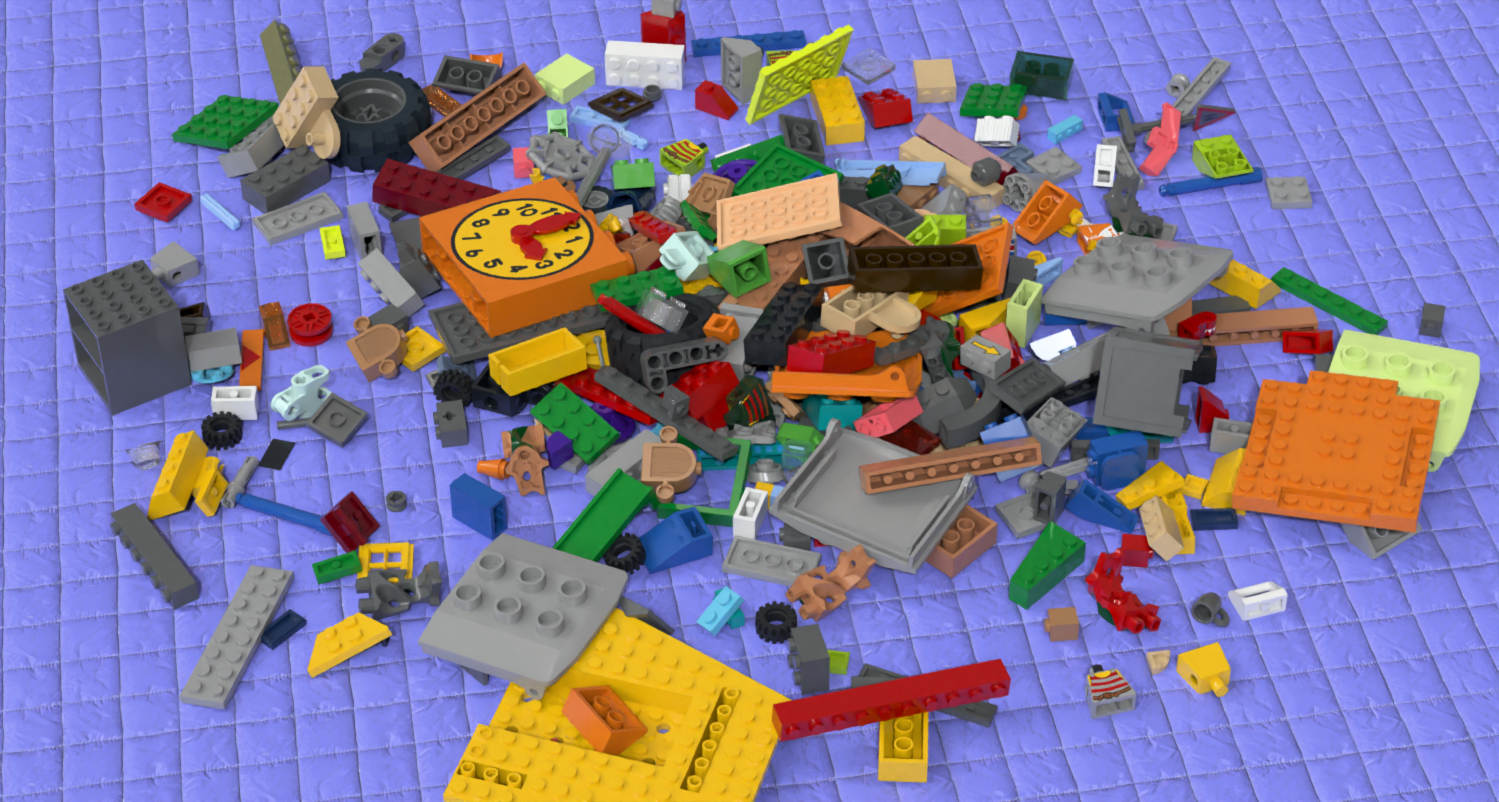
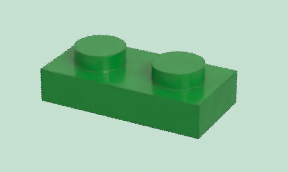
M356 550L312 564L318 585L362 571Z

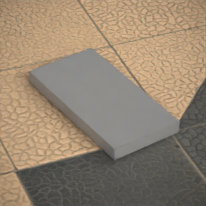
M322 192L254 217L252 222L271 246L343 219V213L327 193Z
M735 535L723 562L722 572L792 586L798 576L820 566L822 553Z

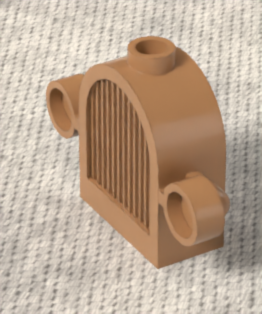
M358 317L354 321L353 326L359 335L346 341V344L368 382L381 375L384 378L394 377L398 372L397 366L404 360L407 353L405 342L408 341L406 334L403 329L398 331L396 327L390 324H378L372 327L368 317Z
M665 426L660 430V440L662 443H643L641 483L654 489L659 502L670 503L673 501L675 493L683 492L695 483L697 475L702 473V462L696 461V457L689 447L676 443L678 441V433L674 427Z

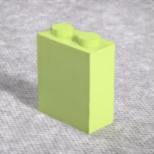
M566 53L537 72L535 78L546 92V96L564 105L595 84V68Z
M1026 279L1022 280L1009 300L1006 326L1018 340L1019 347L1025 348L1040 324L1043 284Z

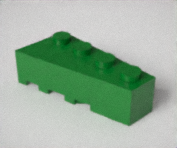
M1050 521L1010 579L1009 599L1025 610H1028L1084 562L1086 542Z

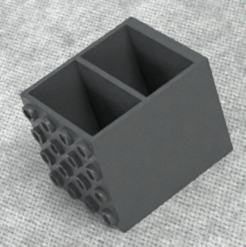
M144 260L133 262L127 266L114 269L108 273L63 289L78 368L112 416L192 385L179 306Z

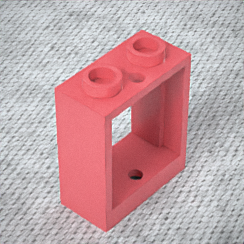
M916 395L909 398L898 397L894 402L880 403L853 421L857 432L867 436L880 437L895 432L923 413V409Z

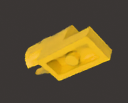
M212 456L205 457L191 492L196 498L195 503L207 517L215 514L228 485V482L223 477L224 464L218 468L220 459Z

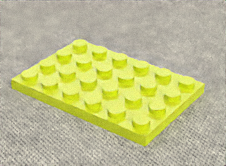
M849 24L843 28L839 27L833 33L822 36L818 41L807 44L803 49L792 52L788 57L778 59L769 67H763L759 72V78L751 97L752 100L747 109L748 112L745 120L748 124L751 125L809 94L810 80L837 77L854 29Z

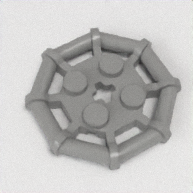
M556 131L545 135H533L530 138L529 149L526 151L527 158L535 163L543 175L548 174L554 177L560 175L566 181L584 179L596 158L595 155L591 154L584 147L581 140L565 137Z

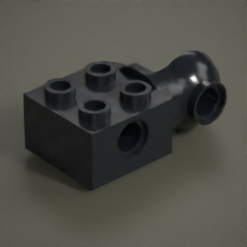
M488 362L470 389L473 407L512 417L523 411L527 404L536 406L557 385L552 381L538 388L521 392L518 395L509 396L501 388V385L490 376Z

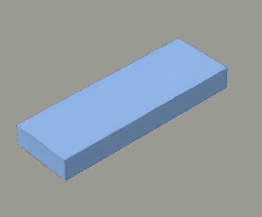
M577 105L570 115V122L615 132V129L619 126L628 129L631 124V118L618 122L591 108Z

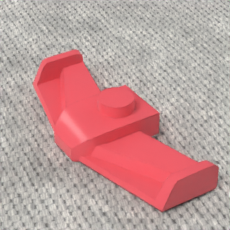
M1168 102L1162 104L1161 128L1158 126L1152 128L1147 141V145L1153 148V150L1139 167V170L1148 176H1159L1171 157L1176 154L1179 146L1178 140L1182 112Z

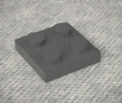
M331 393L307 421L306 426L313 432L343 448L368 418V413Z

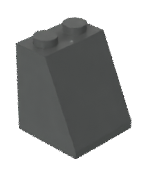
M843 237L801 245L809 284L824 286V288L851 284Z

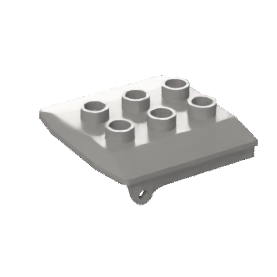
M1128 234L1105 237L1098 240L1096 243L1097 247L1087 255L1074 259V265L1055 280L1042 296L1041 303L1045 305L1047 314L1119 325L1137 331H1143V328L1145 332L1154 333L1155 321L1181 307L1216 277H1223L1227 274L1229 263L1234 258L1233 251L1224 248Z
M832 418L826 428L824 439L774 499V503L769 508V513L799 532L818 539L824 545L834 546L849 553L854 547L861 544L866 555L870 558H875L877 565L916 574L977 492V484L975 483V475L968 472L964 478L866 494L861 488L860 465L919 456V454L877 437L841 428V421Z
M502 533L480 553L440 604L419 638L418 645L422 646L423 653L511 681L524 688L526 694L532 699L541 700L547 691V687L557 682L579 660L616 609L628 584V574L624 570Z

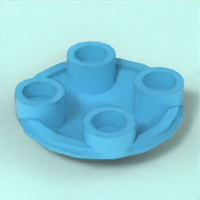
M233 365L194 371L191 372V377L193 381L198 383H216L230 377L234 369Z

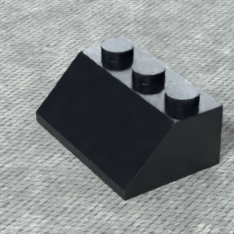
M1203 345V350L1197 361H1193L1192 371L1184 370L1182 383L1197 381L1199 384H1210V382H1215L1217 367L1215 346Z

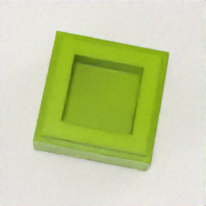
M827 650L830 657L829 673L847 675L850 652Z

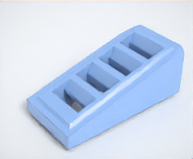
M1058 257L1036 265L1034 268L1038 269L1036 281L1033 282L1043 284L1044 287L1057 279L1062 274L1063 259Z

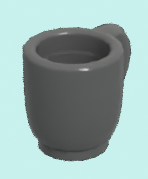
M1214 592L1203 594L1192 605L1191 614L1201 624L1213 622L1218 627H1227L1230 623L1227 612L1221 608L1220 596Z

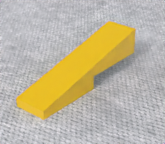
M1181 488L1159 498L1174 511L1184 548L1176 555L1195 554V536L1187 516V505Z

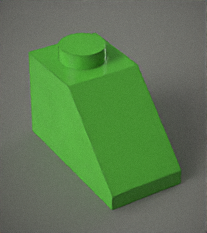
M785 422L781 424L776 435V439L802 464L814 452L816 445L821 443L825 437L814 427ZM789 445L802 447L804 450L789 448Z

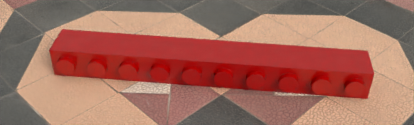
M1000 658L773 704L771 721L780 742L796 740L802 737L840 731L846 728L864 726L890 719L1008 696L1011 678Z

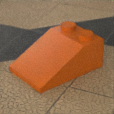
M1045 180L1014 221L1015 232L1036 245L1070 223L1071 218L1069 214L1073 209L1080 210L1083 205L1070 193Z

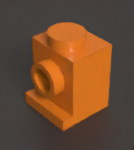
M716 313L712 314L702 328L707 337L715 336L728 345L733 339L736 340L740 334L735 317Z

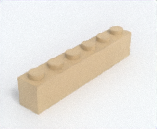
M914 136L899 146V161L945 162L946 175L940 178L939 186L946 189L953 183L964 191L967 195L966 201L985 213L988 214L1003 204L1002 196L1004 195L1005 187L996 182L987 186L978 185L971 178L972 168L919 137Z

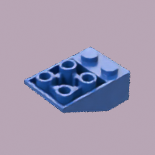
M695 506L674 512L639 537L646 552V559L643 560L649 574L713 555V535Z

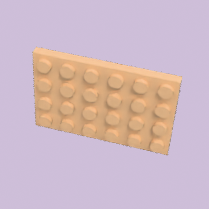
M837 173L717 200L718 251L741 240L760 245L772 244L776 241L793 239L797 236L814 234L823 230H833L842 226Z

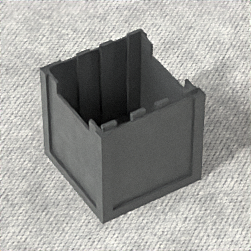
M1113 327L1105 337L1093 424L1181 438L1182 433H1187L1192 423V419H1188L1190 406L1179 404L1184 370L1192 371L1193 361H1197L1203 350V345H1199L1200 340Z

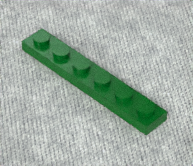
M1285 267L1280 269L1271 278L1281 289L1368 334L1379 335L1387 328L1388 320Z

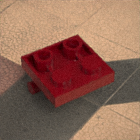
M353 491L347 493L319 519L346 553L352 552L359 545L363 546L367 543V538L380 526Z

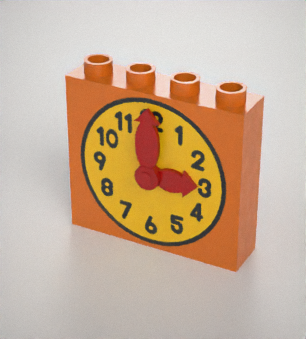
M555 177L419 217L422 252L428 255L432 265L490 338L539 323L540 321L552 319V317H558L561 314H568L570 311L580 310L584 306L596 305L597 303L590 290V284L597 283L600 280H610L622 275L628 276L635 273V266L628 251L620 252L616 247L612 233L609 230L602 231L598 227L592 210L584 211L580 206L575 191L573 189L566 190Z

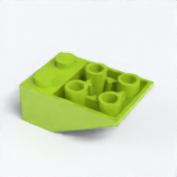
M1231 134L1194 141L1192 161L1199 172L1215 179L1253 172V168Z

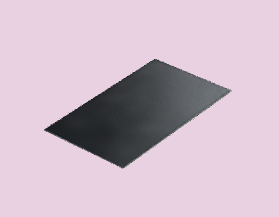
M273 438L258 466L281 470L295 442Z

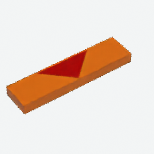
M264 329L242 330V363H240L239 386H257V391H262Z

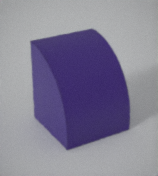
M558 430L547 440L548 462L553 470L574 457L572 441Z

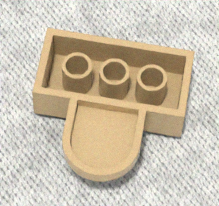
M324 66L303 67L272 118L286 148L312 145L318 157L331 159L337 155L340 148V131L331 112L339 97Z
M851 285L822 304L820 326L833 333H837V330L850 331L851 335H867L880 326L890 331V335L893 338L900 339L904 337V333L912 332L920 326L921 312L916 306L908 302L909 292L854 293Z

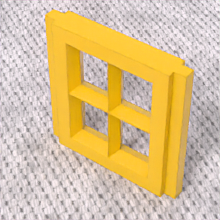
M409 542L373 543L359 546L358 558L362 571L357 573V579L367 577L370 569L388 570L396 568L407 570L405 579L413 578L414 544H409ZM388 553H401V562H388ZM371 554H384L383 563H371ZM389 578L388 581L394 584L397 583L399 579Z

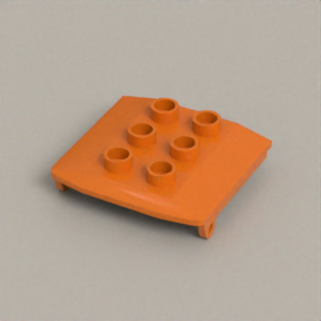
M883 329L872 331L865 336L869 340L876 341L875 347L882 348L891 342L906 339L909 335L904 333V337L896 339L890 335V331ZM829 330L811 331L805 340H810L814 336L822 337L825 333L833 332ZM920 352L884 366H880L874 361L873 367L848 374L786 371L787 367L775 366V371H772V393H783V396L791 399L807 398L810 394H824L829 399L838 401L850 400L854 396H871V399L877 402H894L898 397H914L922 383V354Z

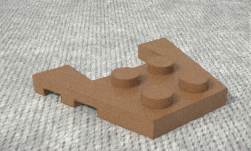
M704 173L688 191L690 195L685 200L698 208L702 214L710 216L708 222L717 234V200L730 198L735 183L727 178Z

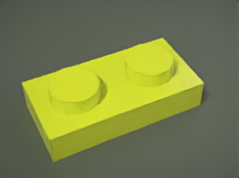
M340 225L319 228L325 260L346 257Z

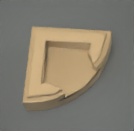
M1170 650L1147 652L1146 659L1152 675L1161 673L1168 667Z

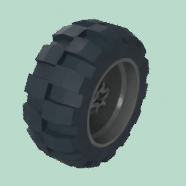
M365 69L366 71L356 73L351 71L344 73L337 80L331 79L339 97L331 112L340 131V148L334 158L328 159L329 162L339 168L346 166L349 167L350 171L364 173L365 170L380 172L387 159L405 164L410 162L412 155L417 156V154L408 142L432 126L430 104L421 87L410 77L404 78L402 73L392 70L382 72L379 69Z

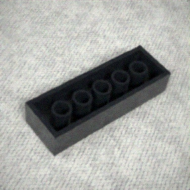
M794 282L783 283L743 340L745 363L787 367L789 345L798 343V340H805L813 329V322H817L821 317L822 304L825 303L824 286H817L812 283L806 285H799Z

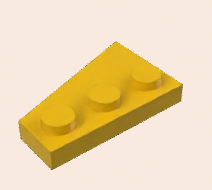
M1160 461L1115 495L1116 501L1132 510L1143 505L1145 501L1152 499L1155 495L1161 497L1185 486V481L1181 475L1163 461Z

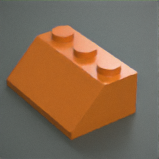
M609 685L572 688L562 709V713L569 719V722L576 727L582 734V737L597 752L618 755L648 731L645 725Z

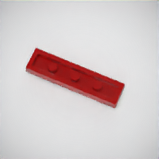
M646 211L636 212L633 214V217L628 219L633 229L658 244L665 243L673 233H677L676 228Z

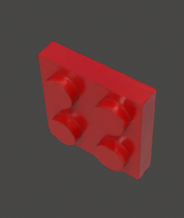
M158 182L134 205L136 211L168 223L192 201V196L187 192Z

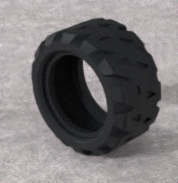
M690 293L627 306L664 331L680 329L660 334H643L611 314L606 320L604 327L610 366L647 388L643 382L640 362L642 352L650 348L706 338L707 336L702 328L713 313L720 314L717 306L703 297ZM694 348L691 351V357L698 354L699 348ZM671 353L669 360H675L678 356V353ZM650 357L648 360V365H653L656 362L657 357ZM695 365L666 370L667 386L676 383L682 374L692 370ZM654 378L651 382V386H656L659 383L660 378Z

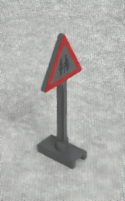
M1199 104L1194 115L1181 116L1180 125L1193 122L1192 129L1196 131L1236 113L1235 108ZM1127 108L1119 109L1118 111L1120 117H1117V122L1123 142L1129 153L1135 150L1136 139L1134 135L1151 131L1156 126L1161 128V120L1131 124Z

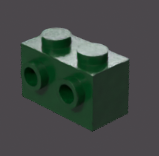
M884 164L877 167L866 184L868 196L872 199L889 193L897 196L903 187L899 170L895 169L894 164L889 166Z

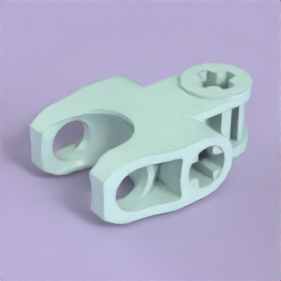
M316 365L297 373L291 379L292 386L274 396L271 401V409L276 413H280L287 421H292L296 417H311L332 393L326 387H320L329 379L330 370L323 365ZM315 373H323L318 377H312ZM319 395H326L325 398H318Z

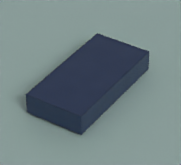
M1233 508L1190 509L1193 531L1238 529L1236 510Z
M289 609L265 628L261 636V643L274 650L307 625L306 620Z

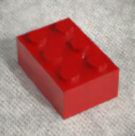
M717 360L696 364L692 370L682 374L680 379L671 385L690 396L687 415L698 420L732 392L740 382L730 362Z

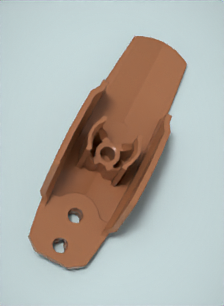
M840 202L842 226L833 230L818 232L835 238L843 237L847 258L849 256V247L915 246L898 233Z

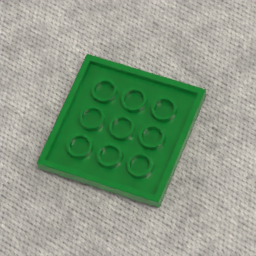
M221 95L214 103L206 106L202 112L194 115L189 122L179 126L178 130L171 135L176 142L230 149L274 115L279 104L278 102H270L268 100L263 101L254 98L248 99L241 98L240 96Z
M775 143L734 185L731 196L734 197L795 183L817 170H820L824 176L837 173L839 184L844 180V174Z

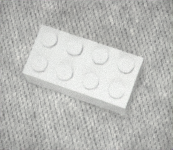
M608 40L605 51L606 85L645 88L648 85H657L660 89L682 90L685 79L684 45Z

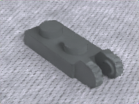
M910 335L901 341L891 342L885 347L879 348L877 346L875 347L874 361L878 365L884 366L920 353V348L927 341L916 335Z

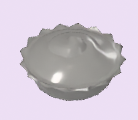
M764 458L757 460L756 463L749 466L747 480L749 483L754 482L755 484H757V481L773 484L785 480L788 476L779 463L774 462L772 459Z

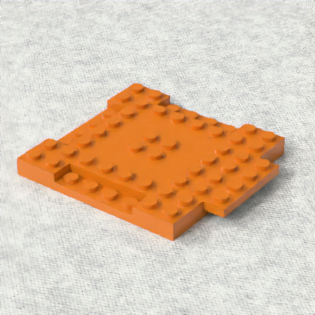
M1310 370L1307 384L1263 379L1243 463L1240 465L1232 495V508L1416 533L1439 418L1440 400L1397 395L1398 381Z

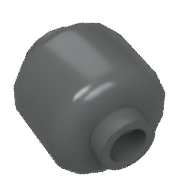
M991 157L976 161L972 165L971 178L980 186L995 183L999 180L1002 173L1001 165Z

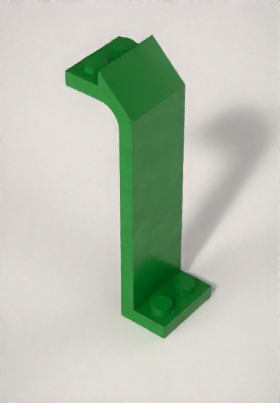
M618 468L552 548L598 562L642 507L648 506L655 510L659 506L660 502L654 489L639 482Z

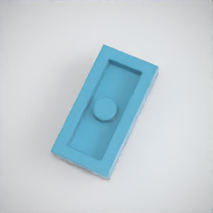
M725 586L696 622L715 636L744 602V599Z

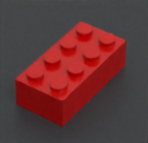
M837 330V333H825L822 337L814 336L810 340H798V343L789 345L786 371L848 374L870 368L874 364L876 341L867 339L868 337L865 335H851L850 331Z

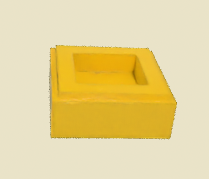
M1187 474L1184 480L1185 486L1181 487L1182 494L1201 500L1209 480Z

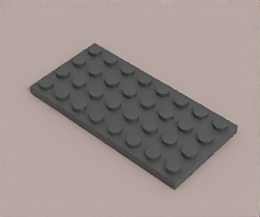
M463 302L428 310L429 318L453 365L485 358L493 352L564 327L573 335L604 328L606 320L612 314L609 311L601 312L597 304L593 306L588 305L580 310L570 311L568 314H561L558 317H552V319L540 321L539 323L490 338Z

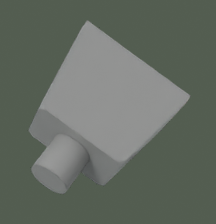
M174 241L150 259L153 274L158 280L171 287L200 275L197 258Z

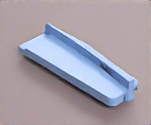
M837 158L835 160L836 170L843 173L846 177L870 178L877 167L884 164L886 166L894 164L895 169L899 170L903 185L930 186L931 183H938L940 178L946 175L945 162L845 160V158H842V160Z

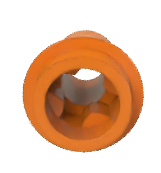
M504 458L479 460L477 472L499 480L508 479L510 475L506 474L505 468L509 461H506Z

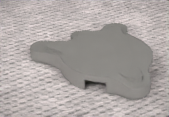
M772 420L754 423L750 426V423H736L733 430H729L727 426L715 430L722 437L751 440V444H773L776 442L775 422Z

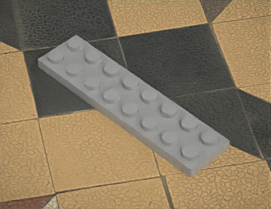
M254 565L249 567L179 696L181 703L218 709L226 708L261 642V636L265 628L271 623L295 578L293 571Z

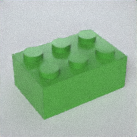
M649 158L634 159L635 163H629L628 160H615V165H610L612 189L655 186L654 163L649 162Z

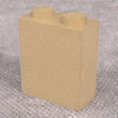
M951 59L913 60L912 76L917 104L956 102V81Z

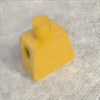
M1218 642L1178 654L1176 671L1197 693L1204 694L1213 691L1217 697H1222L1228 692L1227 685L1229 684L1231 669Z

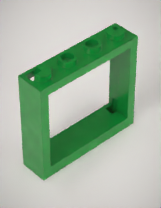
M678 434V441L676 443L683 444L690 449L703 450ZM726 438L738 446L737 454H739L729 509L695 507L705 524L733 527V516L746 487L752 445L751 440ZM660 502L656 508L658 518L666 519L674 512L694 507V505Z

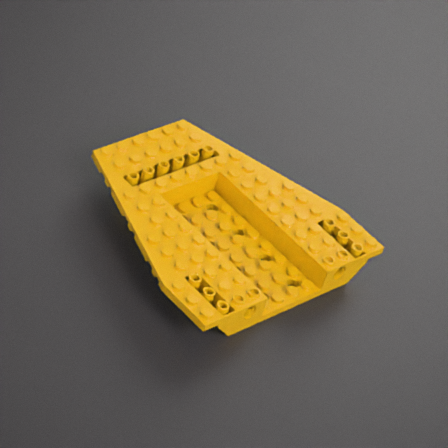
M616 608L579 660L557 682L547 687V691L541 700L534 699L524 702V699L531 697L526 694L524 688L510 682L489 726L478 724L443 794L444 802H755L780 740L771 721L773 704L792 700L637 618L626 617L622 610ZM609 685L648 729L647 733L618 755L595 751L562 713L572 688ZM662 729L669 730V731L666 732L665 734L658 732L659 730H662ZM557 738L558 742L551 741V739Z

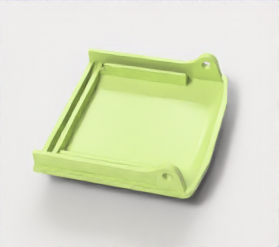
M1344 329L1328 372L1398 381L1397 395L1440 400L1439 418L1430 459L1433 464H1429L1428 472H1434L1439 469L1445 457L1453 455L1465 434L1480 381V358L1472 352Z

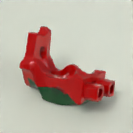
M1117 548L1111 554L1101 552L1093 572L1085 578L1089 594L1097 601L1098 614L1107 622L1116 626L1118 631L1129 630L1133 634L1140 633L1145 628L1151 632L1157 631L1161 623V619L1157 616L1159 607L1150 603L1143 605L1136 594H1132V591L1125 592L1121 587L1124 578L1120 572L1126 555L1124 550Z

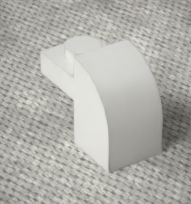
M1097 144L1094 186L1113 187L1117 145Z

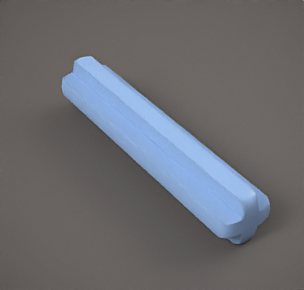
M205 193L204 196L201 195V204L232 230L241 227L240 220L208 193Z

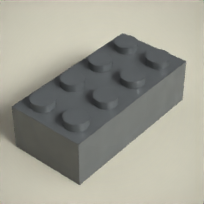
M302 145L241 179L242 197L263 214L290 205L330 182L329 164L326 160L318 157L317 154Z

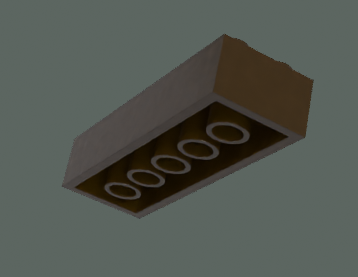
M976 244L849 247L847 269L854 293L981 290L983 265Z

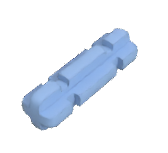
M621 126L615 129V137L623 139V141L635 147L637 146L641 150L648 148L649 141Z

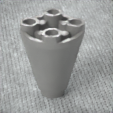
M1017 172L1008 175L1003 185L1005 187L1004 195L1002 196L1003 203L1009 205L1016 212H1022L1045 180L1054 185L1055 180L1052 175L1046 173Z

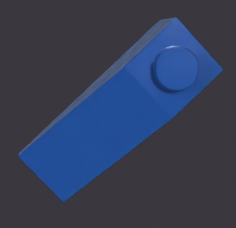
M1086 479L1070 493L1064 506L1082 520L1130 534L1133 532L1139 519L1138 515Z

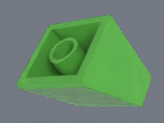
M741 240L707 256L709 273L734 298L771 281L766 247L763 245Z

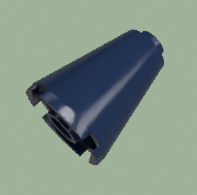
M650 187L618 191L611 195L606 205V211L626 205H633V214L639 211L648 212L654 204L656 196Z

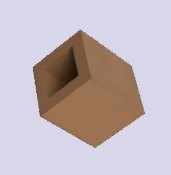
M1075 607L1047 610V618L1043 619V629L1045 633L1048 632L1050 642L1078 640L1079 620Z

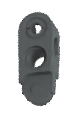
M390 33L374 43L362 53L363 58L359 63L360 71L379 69V71L385 72L398 63V60L405 55L403 36Z

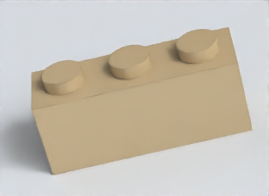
M1157 495L1145 501L1139 510L1148 544L1164 560L1168 561L1184 548L1174 511Z

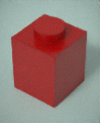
M1122 534L1121 548L1126 554L1123 566L1147 568L1148 559H1153L1154 552L1148 544L1147 536Z

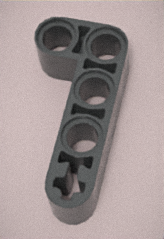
M711 336L647 349L640 356L643 382L652 392L662 393L668 384L666 370L723 359L728 353V347L721 339ZM694 348H699L698 354L691 357V351ZM673 352H677V358L673 361H670V354ZM656 356V362L653 365H648L649 358ZM659 377V383L656 386H651L652 380Z

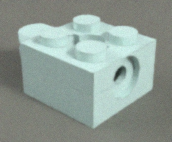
M697 231L673 233L659 249L662 254L660 257L661 263L668 270H675L677 277L681 280L706 279L710 275L707 256L714 254V252Z

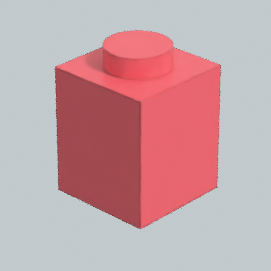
M529 147L513 148L515 178H530L529 174L533 175L534 162L526 156V151Z

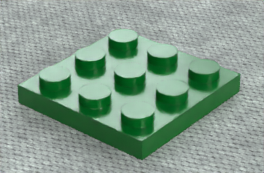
M974 83L969 86L961 104L960 116L1018 117L1028 93L1027 86L1020 84L1004 86L999 83L992 85Z

